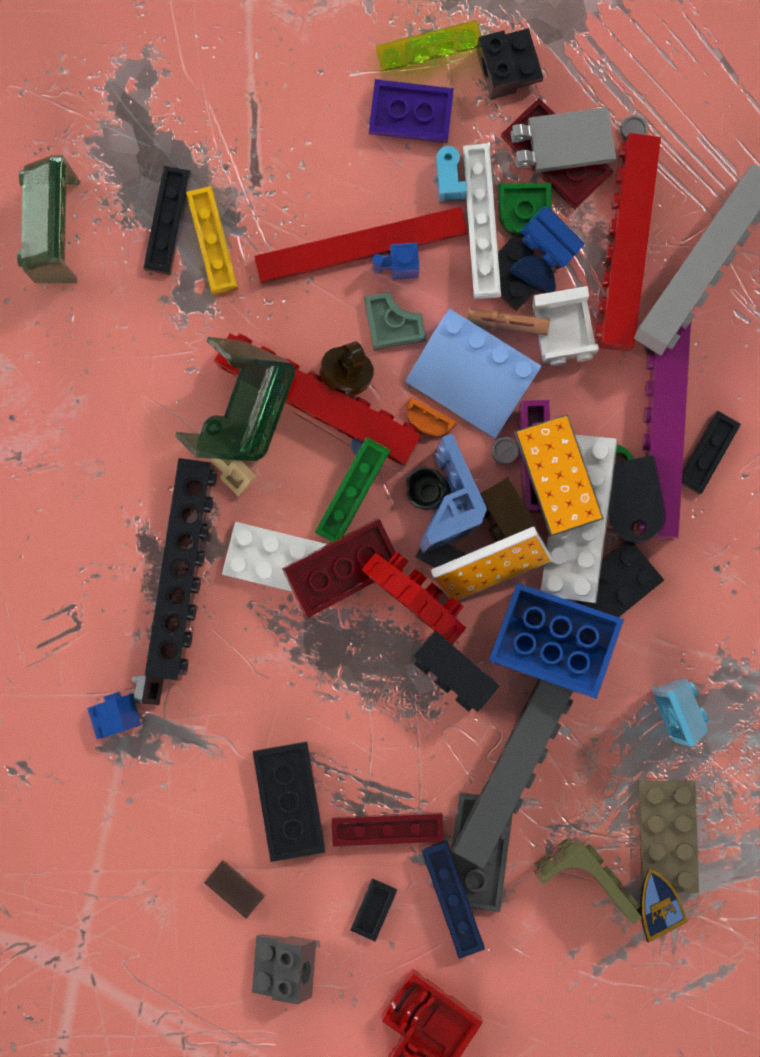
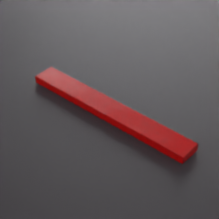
M457 207L255 255L254 258L262 284L371 258L375 254L390 253V245L417 243V246L467 235L468 231L462 207Z

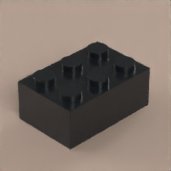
M436 630L430 634L412 655L417 659L413 664L426 675L429 671L437 677L434 682L446 693H449L450 690L456 693L458 697L455 701L468 712L472 708L478 712L500 687Z

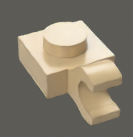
M223 447L219 454L215 452L210 459L211 463L223 472L220 479L238 497L245 493L257 477L239 458L233 460L231 451L226 447Z

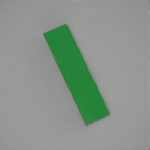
M369 437L365 438L315 533L331 542L345 535L391 451L390 449Z

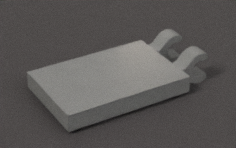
M608 107L531 117L528 119V126L524 124L512 126L513 131L510 132L512 143L531 140L532 151L521 150L516 152V168L535 165L536 173L611 163L616 160Z

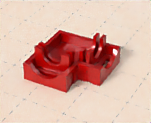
M398 552L388 562L375 553L362 568V571L432 630H436L453 645L466 629L455 618L464 606L453 597L446 604L441 605L438 599L443 591L432 582L426 589L421 587L427 578L416 569L409 576L402 573L403 568L409 561Z
M413 968L381 1015V1021L401 1035L396 1047H393L388 1057H461L483 1023L480 1015L467 1009L466 1005L453 996L446 994L443 989L429 979L423 978ZM410 986L414 987L399 1011L394 1010Z

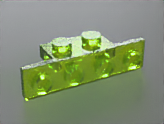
M474 20L379 44L376 46V52L381 70L386 72L476 49L478 37L482 35L478 21Z

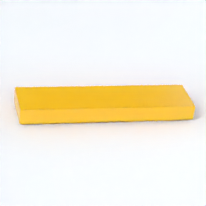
M212 186L186 192L212 295L238 289Z

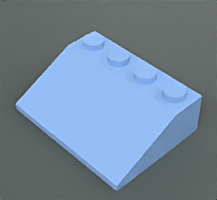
M449 308L409 373L405 383L496 439L537 375L541 365Z

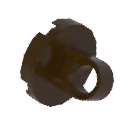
M354 341L327 351L321 360L319 374L322 381L331 390L335 391L338 388L346 391L345 395H356L367 390L374 376V367L370 359L365 355L359 342Z

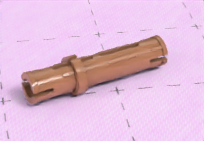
M469 308L467 320L477 326L491 328V331L504 329L545 336L548 335L550 319L548 318L543 319L500 313L498 309H494L492 312ZM483 318L505 320L506 322L484 320ZM511 321L533 324L534 326L513 324Z

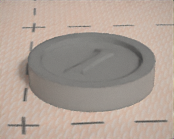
M637 115L627 117L621 125V134L625 140L629 133L646 135L648 132L647 122Z
M501 437L492 446L493 458L501 464L512 463L519 454L518 444L510 437Z

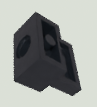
M529 28L505 34V31L502 30L478 37L476 52L491 100L514 94L517 88L543 81L544 77Z

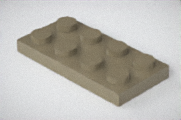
M695 780L638 781L641 888L647 870L650 868L670 882L677 894L699 893Z

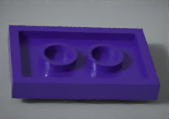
M375 79L369 134L448 143L454 88Z

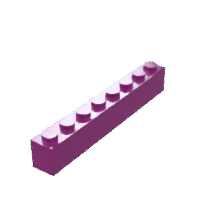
M691 322L686 329L683 327L679 329L677 334L681 337L672 350L666 348L662 356L652 350V354H648L647 370L651 371L650 380H647L645 385V396L649 397L648 407H645L643 422L647 423V434H643L642 450H646L645 457L655 456L666 509L665 525L662 531L655 537L656 539L674 540L679 538ZM644 521L637 522V530L641 531V536L647 532V524Z

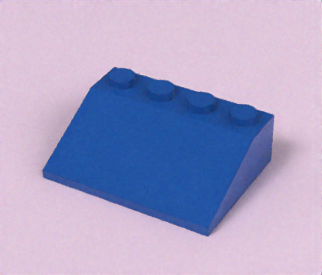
M517 583L489 661L597 699L624 619Z

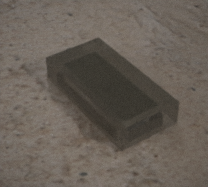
M224 860L220 862L204 882V884L246 919L265 897L260 890Z

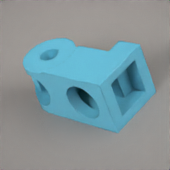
M452 146L442 147L437 153L436 174L439 202L459 201L466 198V181L458 182L457 170L460 155L458 150Z

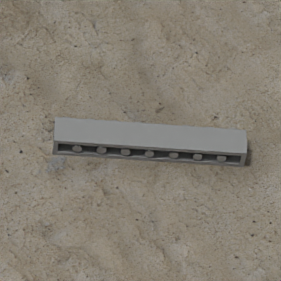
M751 164L638 328L634 339L662 356L666 348L673 349L681 337L677 334L681 327L685 329L688 327L695 316L691 313L694 307L701 308L709 296L705 292L709 285L715 287L722 277L723 273L719 270L723 265L728 267L737 254V252L733 251L737 244L741 247L744 245L751 234L747 229L751 224L756 227L760 221L759 167Z

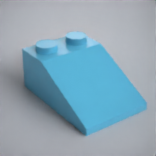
M679 678L652 689V694L671 741L688 747L696 745L708 732L706 723L709 720L705 710L702 707L699 708L695 698L698 697V693L693 682H688L687 678Z

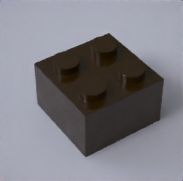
M509 477L480 493L487 508L483 519L487 518L491 528L488 530L495 542L537 525Z

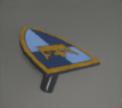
M648 868L642 884L640 907L637 909V912L642 917L646 941L649 943L688 921L679 895L671 883L661 874Z

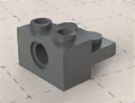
M265 934L257 935L252 993L272 996V1000L292 1004H300L311 998L316 940L293 936L283 938Z

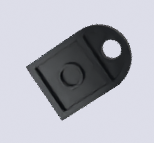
M654 455L614 465L608 515L615 533L629 542L644 543L650 541L662 531L665 525L666 509ZM638 521H644L647 524V532L643 536H636L633 532V527Z

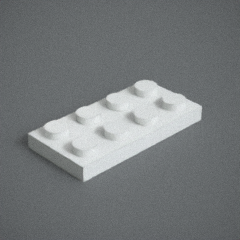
M235 522L222 575L293 592L281 568L327 544Z

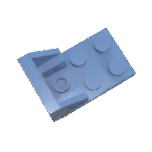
M453 433L442 437L435 450L436 454H434L438 468H443L446 474L447 489L451 494L443 498L419 543L423 554L472 534L482 523L487 510Z

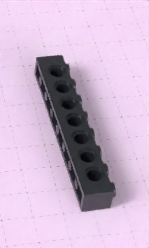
M178 458L144 676L178 681L182 679V675L187 674L189 660L185 659L186 648L191 647L193 632L189 631L190 620H195L197 605L193 604L194 594H199L201 578L197 577L199 566L203 567L205 560V551L201 550L203 539L207 540L209 534V524L206 523L207 513L212 512L213 497H210L211 486H215L217 481V470H214V465L211 462ZM194 482L201 483V492L196 496H191L188 491L189 486ZM196 509L198 513L197 519L192 523H187L184 519L186 511ZM187 535L192 536V547L188 550H183L180 546L181 539ZM186 562L189 565V572L186 576L179 577L176 573V568L178 564ZM177 589H182L185 593V599L181 604H175L172 600V594ZM172 616H177L181 621L180 628L175 632L171 631L168 627V620ZM168 643L174 644L177 650L176 655L172 659L164 655V647Z

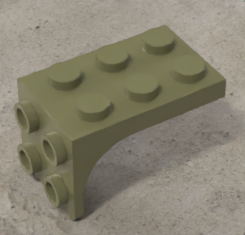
M576 836L573 839L568 837L557 846L558 851L551 857L546 855L536 863L535 866L537 868L534 870V873L542 884H545L560 871L568 868H580L590 872L632 924H635L642 918L637 912L640 905L625 888L622 890L618 888L622 883L612 870L607 866L602 868L600 864L604 860L590 844L585 846Z

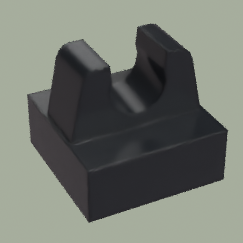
M144 675L132 677L131 682L136 683L135 693L129 692V694L133 695V702L159 705L164 679Z

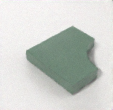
M391 292L364 296L374 350L426 341L422 313H410L401 309L394 302Z

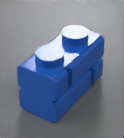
M548 206L539 209L520 230V233L524 236L523 242L532 250L537 249L543 255L541 259L552 269L554 267L557 269L564 268L585 245Z

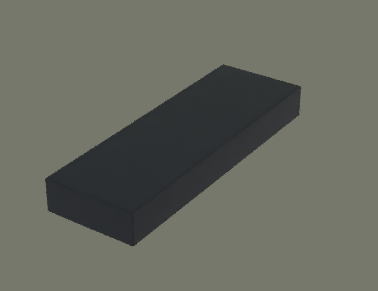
M719 411L715 412L682 470V485L698 494L703 493L741 425L739 422Z

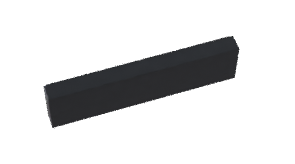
M164 166L143 267L145 271L171 275L187 197L186 192H188L191 177L190 170Z

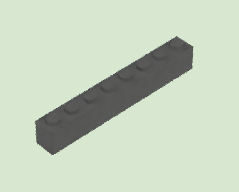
M538 679L452 848L455 854L483 869L486 864H492L498 851L495 849L499 838L504 839L509 831L510 824L507 822L511 814H517L522 805L523 799L520 796L524 788L529 789L535 779L536 774L532 772L536 764H542L548 753V749L545 746L549 738L554 739L561 726L558 721L562 713L565 715L568 713L573 703V700L570 699L573 691Z

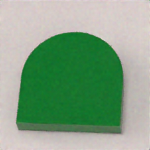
M551 183L498 184L499 221L508 233L524 238L520 230L531 220L537 211L545 206L552 210Z

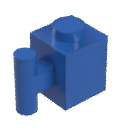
M417 243L390 245V256L382 257L380 254H375L372 258L373 271L381 273L383 270L391 269L392 280L419 278L420 268Z
M120 692L104 696L105 702L87 708L97 740L141 726L132 694L121 697Z

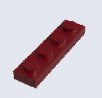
M442 812L332 817L333 847L444 842Z

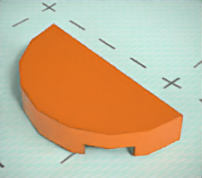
M410 397L407 405L408 419L411 425L418 429L420 434L428 437H440L451 432L458 423Z

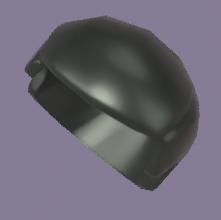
M429 467L417 468L406 479V495L416 508L423 510L438 508L443 498L447 495L446 480L435 469Z

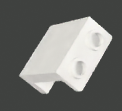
M587 286L534 295L531 301L534 317L550 319L548 335L537 334L543 364L550 363L551 366H560L566 364V360L577 358V362L593 359V355H596L599 351L598 344H595L587 304L589 298Z

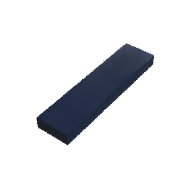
M448 841L422 849L421 851L458 958L460 959L485 950Z

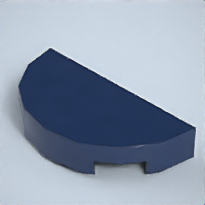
M525 256L514 262L510 267L509 271L542 294L555 292L554 274L550 266L543 259L536 256Z

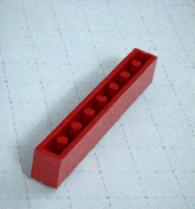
M629 133L626 141H621L618 158H623L622 166L617 168L615 183L619 184L618 193H614L612 200V209H615L616 213L615 219L610 220L608 235H613L612 244L607 245L605 261H609L608 271H604L602 278V287H606L605 297L600 298L598 313H602V321L597 323L595 339H599V348L630 352L635 347L634 336L637 332L661 137Z
M229 333L214 360L217 367L363 444L366 437L371 438L391 450L387 458L406 467L421 438L415 426L407 422L401 425L393 420L395 417L389 412L382 409L377 412L369 408L371 404L360 397H356L354 400L345 395L346 391L338 388L335 391L331 390L322 382L321 376L311 371L306 374L298 370L300 366L289 359H285L284 362L275 357L276 353L264 346L259 349L251 345L253 341L238 333L237 337Z

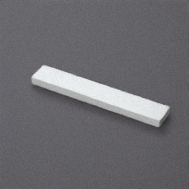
M489 143L463 146L474 300L501 297L490 146Z

